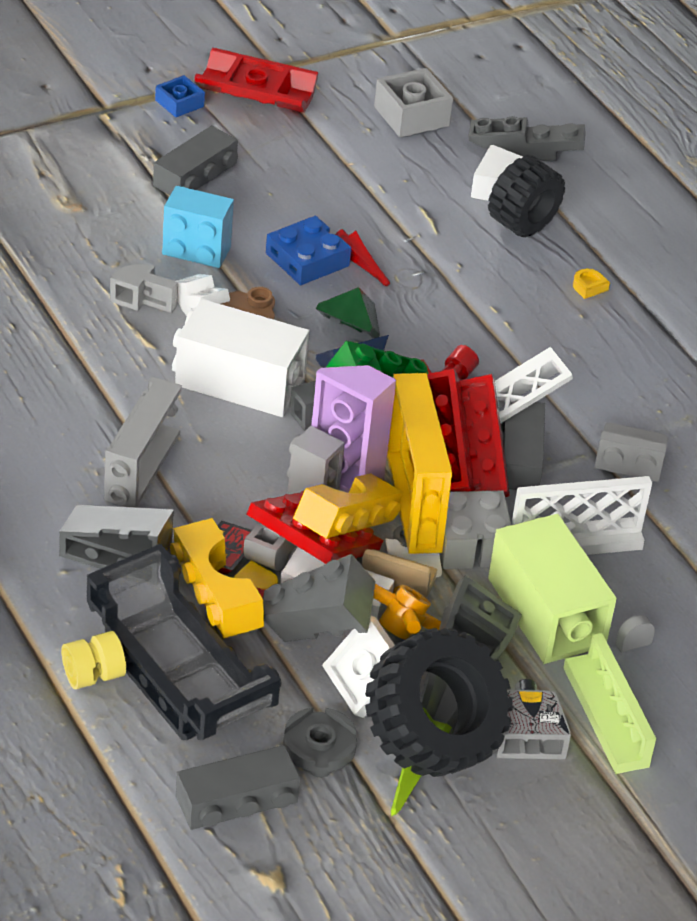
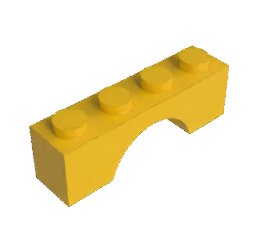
M372 473L356 476L349 493L333 489L324 484L307 487L293 519L327 539L391 522L396 518L401 509L399 502L404 492Z
M213 518L173 528L174 543H170L171 555H175L179 560L186 583H192L199 605H205L210 624L218 627L223 638L263 628V598L251 579L232 578L217 572L226 565L225 537Z

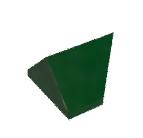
M359 287L322 301L316 307V310L328 319L334 317L341 320L340 324L347 325L360 333L366 331L372 338L380 336L375 303Z

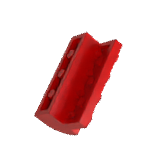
M455 369L427 374L452 470L450 492L504 491L505 497H509L510 491L493 375L489 374L459 380Z

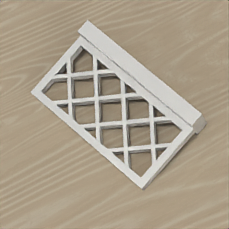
M649 476L518 487L511 524L515 525L540 518L539 514L552 506L557 511L551 515L559 514L561 519L566 517L571 521L565 524L586 555L643 550L645 539L641 531L652 481ZM640 489L639 493L629 500L623 497L630 490ZM599 492L608 493L596 503L590 499ZM565 495L575 496L564 506L557 502ZM526 499H543L531 509L525 505ZM616 500L622 504L610 514L604 510ZM583 503L590 507L579 516L571 513ZM629 511L634 514V517L621 518ZM597 514L603 518L602 520L589 521Z

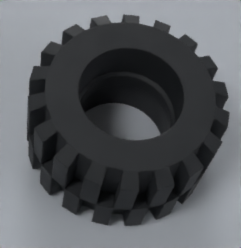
M527 155L516 159L499 175L492 187V192L488 199L490 201L488 204L490 216L518 236L524 238L533 236L548 225L559 210L565 193V180L562 178L563 176L534 156L530 157Z

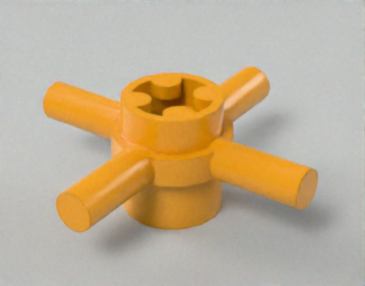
M375 583L373 598L387 606L379 619V623L389 632L406 640L411 634L418 633L421 626L428 630L433 628L439 630L441 621L426 613L431 603L422 594L406 585L395 587L393 593Z

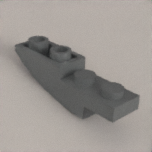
M511 116L500 119L480 118L478 120H471L468 137L469 141L485 149H489L490 145H495L520 156H534L539 160H557L558 151L584 150L586 131L585 124L576 125L573 123L528 127L527 117L518 118Z

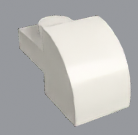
M197 274L176 281L178 282L177 302L186 316L191 309L195 310L201 299L218 304L230 301L228 289L214 287L212 275Z

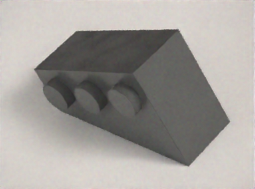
M76 505L59 531V556L102 569L158 544H162L171 555L170 543H172L174 509ZM154 561L122 574V576L156 586L158 583L154 572Z
M352 554L338 560H332L324 566L309 572H303L293 579L281 584H274L264 590V621L284 642L315 639L319 633L330 632L333 636H341L344 630L356 629L358 633H368L376 581Z

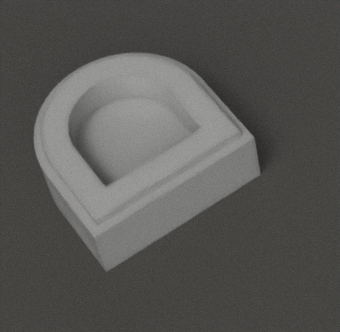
M636 615L627 619L621 625L616 639V646L621 653L652 644L655 628L648 617Z

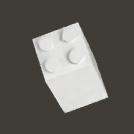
M201 299L195 310L191 309L189 311L185 325L182 329L178 328L174 336L173 346L177 347L172 364V371L176 372L175 383L182 385V388L283 417L291 404V387L301 385L305 380L310 330Z

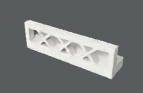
M551 347L495 380L498 408L500 409L505 405L504 410L499 412L500 423L573 379L572 373ZM560 372L561 375L554 378L553 380H548L550 377ZM532 389V393L528 394L525 397L521 396L522 394Z

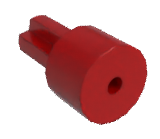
M459 345L446 358L445 368L442 371L455 369L459 379L464 380L479 365L478 355L470 347Z

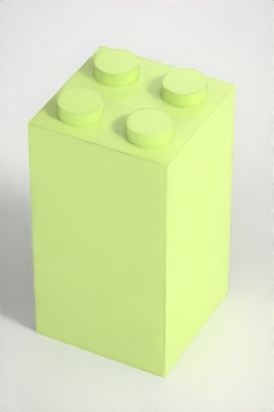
M559 514L496 529L488 579L502 601L522 614L518 625L543 664L589 652L593 634L603 633L607 641L617 598Z

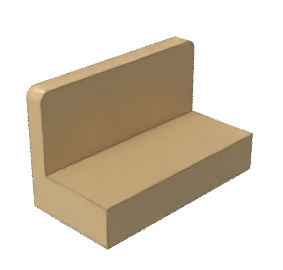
M366 549L363 554L362 566L365 570L395 580L394 588L406 585L424 597H428L436 580L437 568L374 549Z

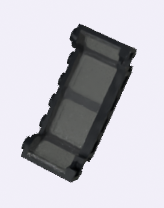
M162 544L87 574V603L91 612L96 611L102 618L105 632L114 631L123 648L127 675L181 740H189L197 736L198 740H204L215 735L216 730L263 708L278 705L282 684L278 672L265 663L255 666L253 671L247 669L242 664L235 650L231 646H227L218 636L215 627L210 623L207 624L201 617L195 604L191 601L188 602L180 593V562L175 555H170Z

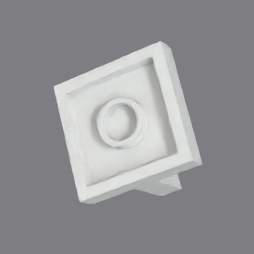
M371 615L368 633H358L356 629H353L322 665L353 714L362 718L366 716L365 705L370 703V697L365 695L367 683L374 680L370 678V672L373 666L380 662V656L386 650L395 646L377 618Z

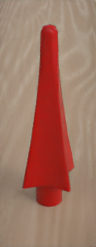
M343 229L337 231L335 235H338L351 247L350 260L375 277L384 286H389L390 281L368 252L357 231L355 230L350 235Z

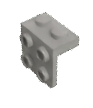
M606 423L601 433L594 468L634 477L649 476L652 481L659 482L668 437L657 432L615 423Z

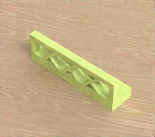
M603 633L593 634L588 654L565 658L563 666L565 673L615 774L649 768L656 737Z

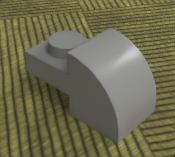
M127 265L118 269L110 277V302L136 311L145 304L172 313L177 307L178 282L155 275V266Z
M258 523L245 537L243 552L246 559L276 571H281L286 566L288 554L296 545L261 523Z

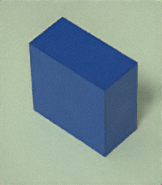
M183 75L156 85L155 101L174 117H179L204 107L205 92Z

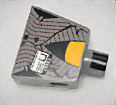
M531 679L518 681L515 685V690H507L508 698H512L513 710L507 714L511 718L509 731L502 733L505 737L503 743L497 749V758L566 759L571 732L557 693L537 690L536 682Z

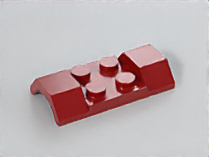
M212 47L206 70L202 75L196 73L194 81L202 89L223 94L227 93L234 97L257 100L264 104L274 105L276 103L278 107L305 113L314 95L318 72Z

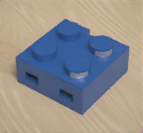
M316 215L268 233L266 239V254L300 286L349 267L351 247L338 235L330 234V228Z

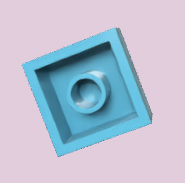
M175 186L164 205L162 254L220 268L231 248L234 199Z

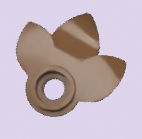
M254 287L248 293L241 291L230 292V301L221 303V305L273 320L275 317L273 312L275 298L272 296V292L265 287Z

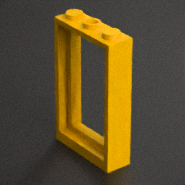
M427 373L394 374L393 378L396 379L387 461L393 486L404 492L399 502L401 504L399 514L408 553H442L452 470Z

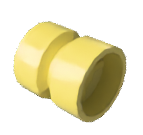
M114 631L94 635L89 643L85 639H80L62 645L63 666L73 689L94 685L99 677L103 681H108L125 676L126 674L123 648Z

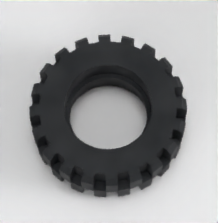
M452 628L425 630L386 650L380 656V662L373 666L370 678L374 680L366 685L365 695L370 697V703L365 705L367 717H372L374 725L370 729L373 736H379L383 742L380 745L381 749L386 755L394 754L396 756L394 762L402 768L412 766L411 771L422 776L430 774L432 777L445 776L485 761L492 756L493 750L498 749L503 743L505 736L502 733L509 731L511 718L507 716L508 712L513 710L512 698H508L507 690L511 689L508 678L504 679L500 670L503 667L499 660L492 659L489 655L491 650L484 643L477 645L474 636L466 632L458 635V631ZM425 671L433 673L444 680L455 696L458 707V719L452 734L436 727L424 712L420 700V682Z

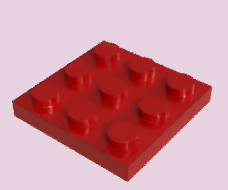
M304 491L251 502L246 514L325 564L350 554L355 558L363 557L366 549L379 551L384 541L375 536L373 529L370 527L326 539L296 521L293 517Z

